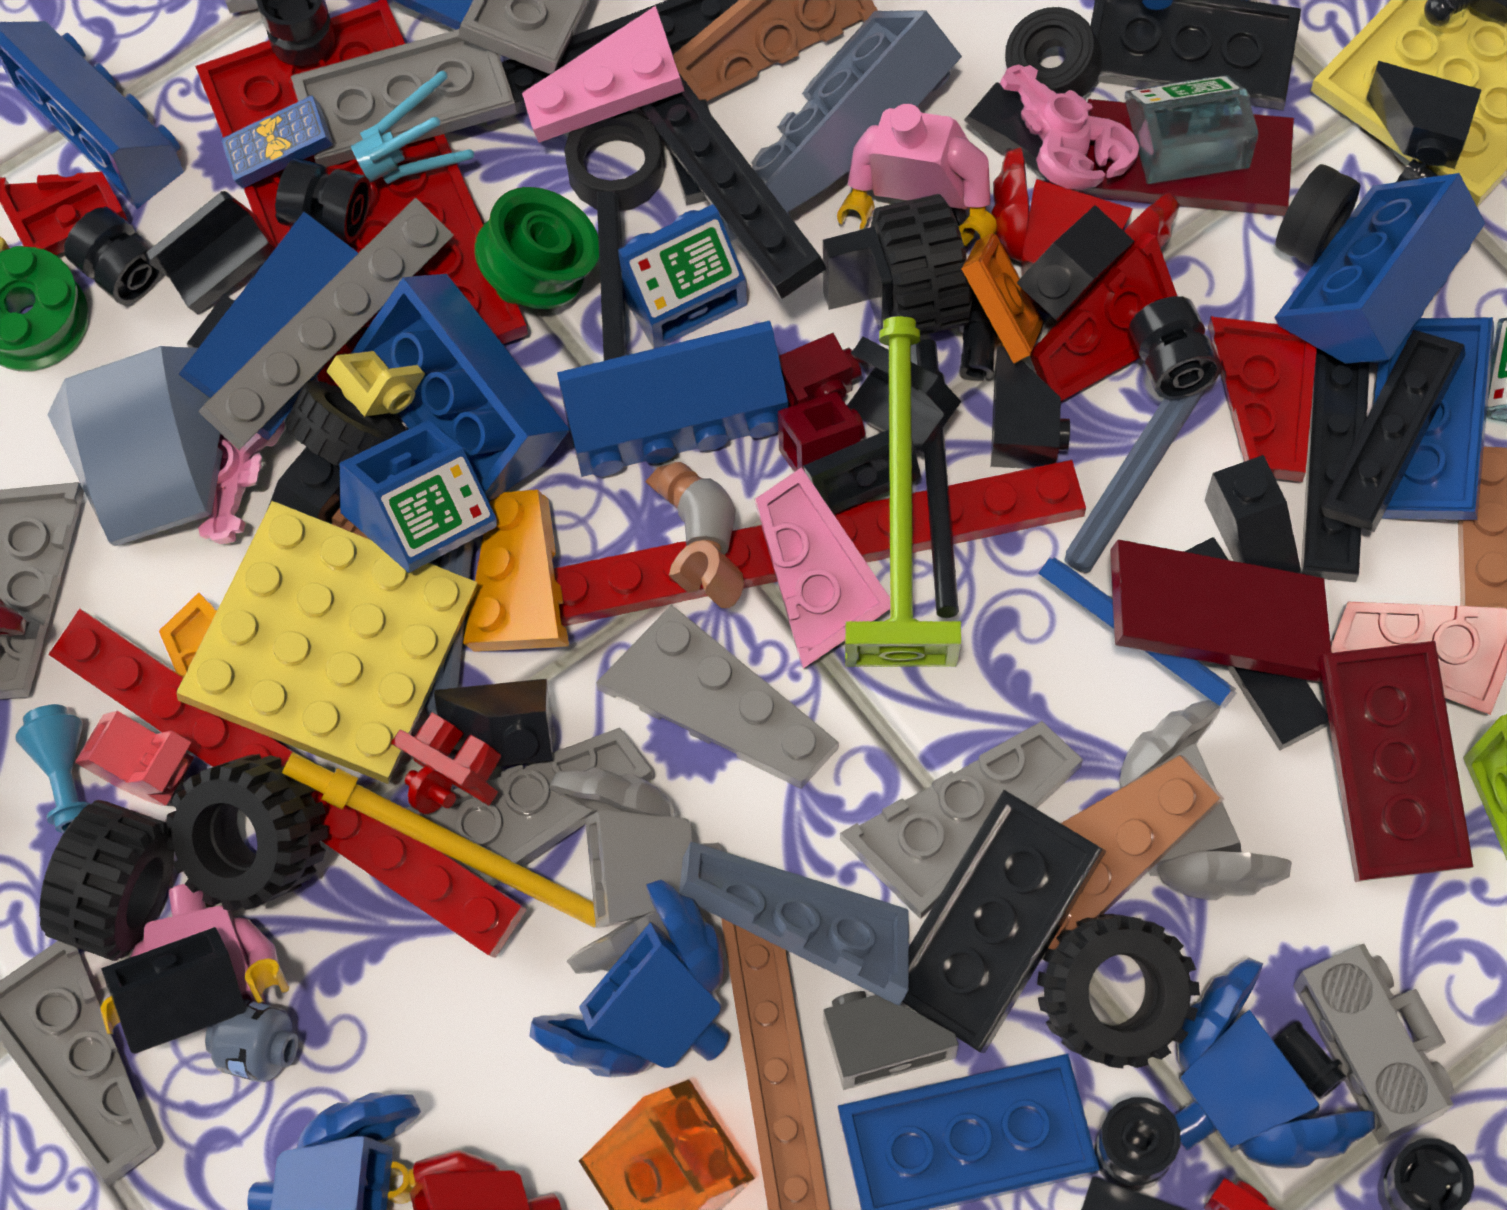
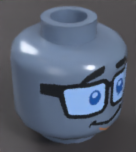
M243 999L246 1008L243 1014L207 1027L205 1047L208 1053L211 1054L213 1064L220 1072L255 1082H267L277 1076L282 1068H287L291 1065L298 1050V1036L296 1033H293L292 1020L286 1010Z

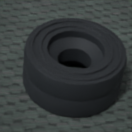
M1047 7L1030 13L1014 27L1007 40L1005 62L1007 69L1018 64L1023 67L1031 65L1038 70L1035 79L1045 84L1050 90L1057 94H1065L1068 90H1073L1078 96L1083 97L1091 90L1100 75L1102 52L1092 27L1085 18L1067 8ZM1059 46L1067 50V56L1059 66L1046 68L1040 64L1041 57L1047 49Z
M1318 165L1309 174L1293 198L1278 230L1275 242L1276 247L1280 251L1296 257L1299 261L1313 266L1340 228L1350 218L1359 196L1360 183L1328 165Z

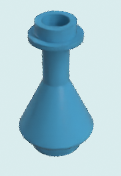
M51 704L40 706L27 712L23 716L24 725L17 731L15 740L49 777L56 808L47 814V821L55 825L57 832L64 833L81 810L90 804L88 802H79L72 776V768L83 722L79 717L69 714L67 707Z

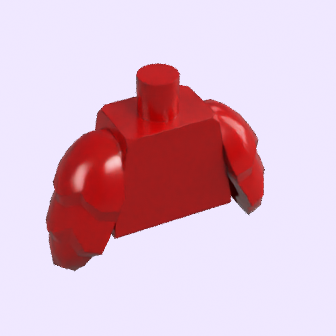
M1020 147L1006 152L1002 161L1001 171L993 181L995 206L991 214L996 219L997 231L995 234L1007 255L1013 260L1022 262L1021 275L1023 276L1053 242L1094 205L1101 209L1135 242L1145 232L1156 235L1161 249L1172 236V223L1177 216L1180 203L1171 193H1167L1148 206L1131 223L1133 208L1036 179L1031 207H1029L1025 161ZM1034 299L1032 300L1038 310L1048 313Z

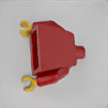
M455 1150L416 1161L413 1169H408L399 1162H392L390 1178L403 1175V1182L397 1190L388 1191V1200L395 1204H405L412 1201L414 1210H562L559 1199L554 1193L527 1199L522 1178L518 1171L501 1170L497 1163L462 1150Z

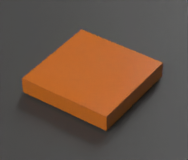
M991 233L976 241L967 261H965L962 267V271L1014 364L1031 355L1044 321L1030 295L1017 284L1020 277L997 235Z

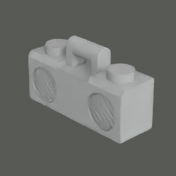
M1361 944L1301 972L1293 987L1333 1061L1340 1059L1343 1063L1340 1069L1347 1076L1344 1081L1360 1111L1374 1112L1375 1129L1372 1130V1133L1379 1145L1441 1117L1454 1105L1449 1095L1454 1093V1089L1447 1071L1438 1061L1430 1063L1426 1053L1445 1044L1446 1041L1417 989L1410 990L1393 998V994L1390 991V988L1394 987L1393 976L1381 956L1375 955L1372 957L1365 944ZM1401 1011L1418 1040L1414 1043L1397 1015Z

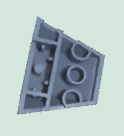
M158 346L65 378L47 413L109 543L114 546L210 516L212 513L223 451L218 448L220 432L199 413V410L210 398L178 375L198 348Z

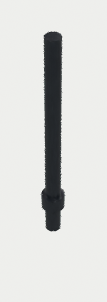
M931 339L920 340L916 344L917 365L938 375L945 383V376L939 371L937 343ZM943 427L927 451L924 452L936 614L941 618H952L959 613Z

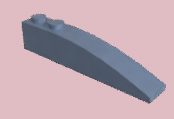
M927 10L874 11L810 81L802 92L808 101L797 114L793 111L785 115L777 126L783 135L778 142L759 150L751 161L752 168L788 213L825 190L850 171L853 150L857 141L870 126L879 125L885 110L889 108L895 109L902 104H912L917 107L930 92L936 91L949 80L951 68L960 60L962 55ZM722 220L730 241L736 239Z

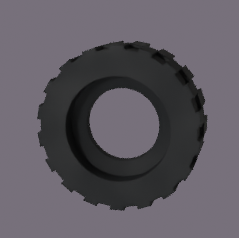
M314 380L304 384L285 420V425L288 426L287 430L296 437L295 439L308 447L316 455L339 467L341 462L406 431V427L401 422H398L390 413L364 417L356 406L345 398L339 386L330 385L322 381L315 382Z

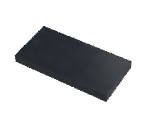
M1095 0L1090 26L1102 52V66L1096 82L1148 89L1216 77H1226L1237 85L1239 89L1197 95L1195 97L1284 110L1302 8L1248 0H1173L1172 4L1167 8L1153 10L1147 8L1142 0Z
M1003 790L908 947V992L902 1003L927 1019L955 1033L958 1039L980 1053L985 1054L1105 855L1106 850L1008 791Z

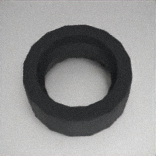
M627 111L569 133L564 152L570 186L580 200L594 209H597L596 192L615 191V194H618L620 211L632 210L647 202L660 187L664 173L660 136L650 121L636 112ZM617 140L629 142L641 148L644 152L645 161L642 167L636 173L624 179L605 180L596 178L585 169V157L593 148L604 142Z

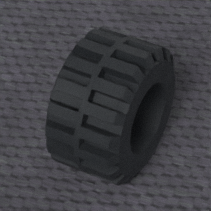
M935 194L876 207L871 227L875 226L893 280L892 317L903 316L915 319L916 328L920 330V336L966 326L972 309L971 286L962 271L967 257L956 218L941 194Z
M254 754L202 770L200 774L187 779L183 783L185 789L176 792L171 801L176 811L167 814L166 826L172 829V836L167 838L168 850H174L177 861L172 862L177 874L184 872L188 879L185 885L192 893L201 890L203 892L202 901L211 906L222 903L223 910L236 911L240 908L248 910L258 907L302 887L301 883L310 880L317 872L314 864L323 861L326 849L320 845V841L328 838V826L322 825L320 822V815L326 813L322 801L315 803L311 795L316 791L315 789L282 773L285 766L282 767L281 758L272 755L261 758L260 754ZM238 809L249 818L254 827L257 837L256 854L245 845L240 836L237 824Z
M96 800L91 805L88 804L83 808L60 838L44 876L39 916L42 931L45 932V936L112 961H117L119 958L122 959L127 956L144 937L145 925L155 920L170 883L174 850H168L167 838L172 836V829L166 826V822L102 800Z
M1100 914L1099 918L1087 917L1077 921V928L1072 931L1065 929L1056 937L1060 944L1055 950L1047 949L1042 960L1049 962L1046 973H1038L1037 985L1044 987V997L1038 998L1040 1010L1046 1012L1050 1020L1045 1023L1050 1031L1062 1039L1061 1043L1065 1047L1082 1055V1057L1113 1068L1123 1069L1124 1065H1130L1135 1068L1148 1066L1149 1058L1154 1057L1162 1060L1171 1054L1168 1045L1172 1041L1181 1044L1189 1034L1182 1029L1185 1019L1195 1021L1198 1012L1197 1008L1190 1007L1191 996H1200L1199 982L1191 981L1189 972L1196 970L1191 957L1181 954L1180 950L1184 945L1176 936L1165 934V928L1154 922L1141 920L1142 918ZM1115 955H1126L1139 965L1145 980L1144 1000L1139 1010L1129 1020L1114 1026L1107 1025L1101 1022L1092 1010L1089 1000L1090 981L1096 969L1105 960Z

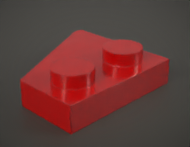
M102 171L77 173L70 177H63L58 174L37 175V182L9 184L6 177L0 178V203L24 247L44 249L54 255L63 253L67 236L76 222L86 213L96 208H111L128 221Z

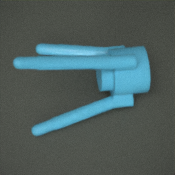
M440 71L428 82L424 83L376 125L360 132L363 140L351 145L352 151L370 183L383 177L388 185L404 176L453 165L474 157V152L471 149L397 165V163L405 160L401 147L437 128L440 125L438 117H432L394 137L391 131L385 133L447 79L448 75L445 71Z

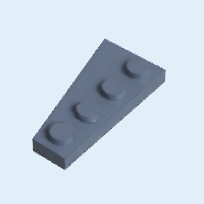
M690 841L682 860L680 895L692 898L698 907L900 1006L908 992L907 908Z

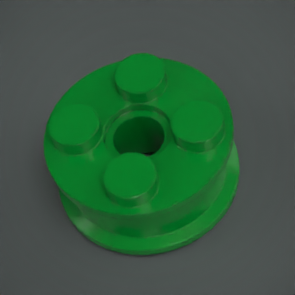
M520 187L504 193L495 202L489 216V221L482 226L476 237L474 252L481 273L491 286L496 289L501 299L508 303H518L536 309H553L566 305L576 297L583 285L584 277L593 270L598 261L599 240L591 220L572 201L547 189Z
M15 246L1 251L0 366L14 371L28 372L51 367L69 356L85 335L89 322V306L86 296L75 282L68 266L53 253L40 248ZM34 305L28 312L24 314L19 313L23 308Z

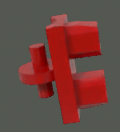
M433 712L414 737L400 729L391 742L392 745L413 757L414 762L423 767L419 772L416 770L409 771L404 780L405 784L409 786L408 803L413 809L423 814L433 813L441 806L446 809L452 807L456 800V795L451 792L452 785L490 806L498 791L486 783V781L492 774L501 755L485 742L473 735H469L452 760L448 756L463 735V732Z

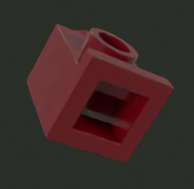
M834 332L779 355L789 407L835 391L843 399L847 393L852 391V380L862 376L859 362L850 354L852 349L850 347L842 349Z
M837 391L778 411L779 451L794 472L801 467L804 470V465L858 443L865 438V427L860 414L855 409L850 410Z

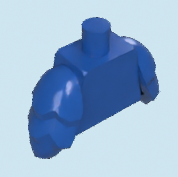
M662 879L648 883L646 887L651 902L666 927L672 942L656 925L650 922L580 1004L579 1009L582 1016L562 1013L559 1015L533 1017L529 1037L542 1048L553 1053L555 1058L561 1063L587 1068L595 1076L611 1078L628 1077L648 1070L653 1064L663 1068H671L675 1066L689 1048L707 1061L715 1059L725 1048L729 1037L728 1032L713 1022L722 1007L715 991L722 983L724 973L723 952L718 934L712 925L704 921L701 911L692 898L680 895L674 887Z
M1248 957L1235 965L1227 974L1214 977L1205 990L1201 1001L1191 1005V1007L1198 1009L1195 1021L1184 1020L1182 1029L1189 1034L1177 1046L1178 1063L1185 1072L1180 1077V1080L1194 1102L1174 1115L1181 1130V1144L1188 1151L1216 1131L1231 1153L1241 1150L1247 1159L1260 1165L1277 1169L1309 1167L1316 1159L1331 1158L1345 1154L1353 1142L1364 1138L1375 1129L1374 1112L1356 1111L1307 1119L1319 1111L1320 1104L1251 1010H1248L1236 1020L1253 990L1263 967L1262 962Z
M374 1092L350 1103L338 1102L320 1112L304 1127L298 1138L297 1148L282 1151L277 1157L274 1182H255L251 1185L247 1196L248 1210H387L393 1147L383 1143L403 1133L405 1128L420 1115L421 1110L413 1094L385 1095L380 1092Z

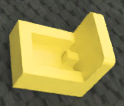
M374 351L336 355L327 370V373L342 389L345 398L353 403L364 417L386 413L395 414L407 408L414 400L415 389L425 375L418 365L389 369Z

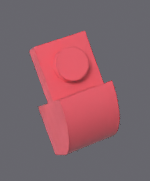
M114 711L102 715L75 763L128 793L148 802L166 806L194 757L186 752L191 742L177 733L168 731L155 734L121 712Z

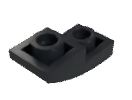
M995 82L964 120L1001 154L1009 147L1012 150L1021 147L1024 161L1048 182L1049 180L1039 171L1036 160L1043 141L1039 135L1030 133V129L1025 125V120H1022L1021 111L1024 110V105L1020 101L1021 96L1019 92L1004 90L1000 83Z

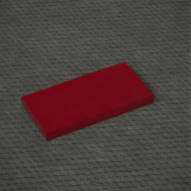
M1088 99L1087 103H1090L1093 107L1088 111V116L1106 118L1121 123L1135 135L1140 147L1134 164L1124 174L1111 178L1105 176L1104 180L1096 187L1079 190L1078 192L1101 199L1154 203L1161 196L1171 193L1180 203V206L1285 216L1289 207L1294 118ZM1090 141L1086 157L1094 162L1092 171L1103 170L1106 174L1109 167L1114 163L1108 159L1105 166L1099 167L1094 154L1095 141Z
M1120 539L1110 549L1115 645L1323 683L1319 657L1324 653H1332L1324 578Z
M1429 641L1322 654L1319 657L1355 882L1473 868L1436 642Z

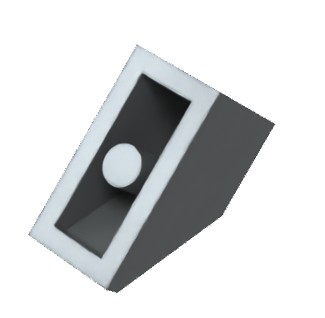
M864 991L847 993L832 1000L833 1007L823 1009V1024L843 1090L956 1059L958 1042L955 1033L901 1004L898 1006L878 995L867 997Z

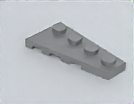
M79 482L0 489V598L7 607L14 609L26 620L25 634L14 636L0 635V699L29 697L84 495V490Z
M672 604L596 682L599 691L613 698L617 696L639 706L640 711L658 720L664 718L688 730L689 734L708 744L713 742L736 753L737 758L800 789L806 785L838 750V741Z
M1041 721L979 755L977 761L955 773L950 771L932 781L930 787L906 800L902 798L882 809L881 814L861 825L856 823L840 832V841L921 919L934 906L1003 790L1008 791L1037 809L1081 767L1083 759Z
M619 727L553 752V761L537 762L524 768L521 764L500 772L502 776L486 782L498 791L490 806L457 788L451 791L456 795V800L452 807L448 809L441 806L430 814L420 813L411 806L406 807V809L523 867L585 825V818L596 813V811L578 805L550 789V784L556 772L585 771L591 767H596L619 776L633 774L646 781H650L653 778V773ZM456 860L491 885L495 886L500 882Z
M57 941L0 980V1043L108 1187L156 1152L157 1149L112 1035H108L106 1032L99 1002L78 949Z

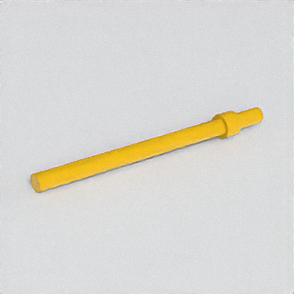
M293 752L290 755L282 773L323 793L322 800L340 809L347 805L595 928L593 901L356 784L357 777L339 768L332 772Z

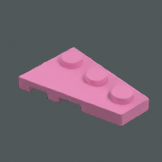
M654 6L523 92L522 95L532 129L538 143L685 90L657 8Z
M801 467L755 498L754 501L801 667L804 669L845 641V621H874L890 610V597Z

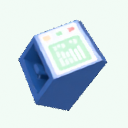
M714 204L699 211H687L676 218L672 224L653 233L639 234L632 238L626 246L618 249L625 301L653 349L663 347L747 306L746 279L720 214Z
M430 420L340 463L341 514L408 573L496 528L497 519L464 449Z

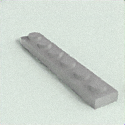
M415 197L202 406L199 413L240 450L383 307L401 279L414 276L452 238L453 234Z

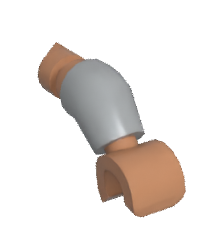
M674 462L657 467L645 482L668 502L675 505L678 509L679 517L685 524L686 547L672 563L669 576L688 593L699 591L702 583L706 595L720 608L734 606L742 594L744 580L739 568L725 556L728 552L736 512L731 497L718 482L711 478L698 476L694 470L682 462Z

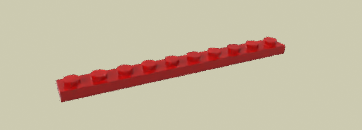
M1073 460L949 485L953 544L1081 518L1085 516L1086 505ZM927 490L912 493V553L931 549ZM890 498L858 504L834 514L866 563L890 558ZM762 525L732 531L728 552L725 556L742 572L744 580L743 589L777 582ZM686 541L553 568L555 581L561 585L563 603L559 605L561 625L565 627L707 597L702 583L699 591L688 593L669 576L671 565L678 554L686 547Z
M80 608L48 654L160 732L173 731L190 741L191 744L187 750L212 767L254 754H260L261 758L269 755L281 758L283 767L286 765L292 752L295 753L276 739L178 701L176 692L184 678L183 676ZM317 790L311 794L315 803L322 801L326 812L320 815V822L322 825L328 826V838L321 842L488 956L496 958L527 911V908L450 856L347 805L340 809L322 800L323 793Z

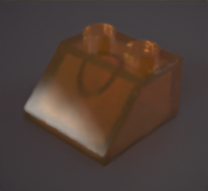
M690 1079L643 1096L579 1160L580 1165L609 1210H722L755 1180V1177Z

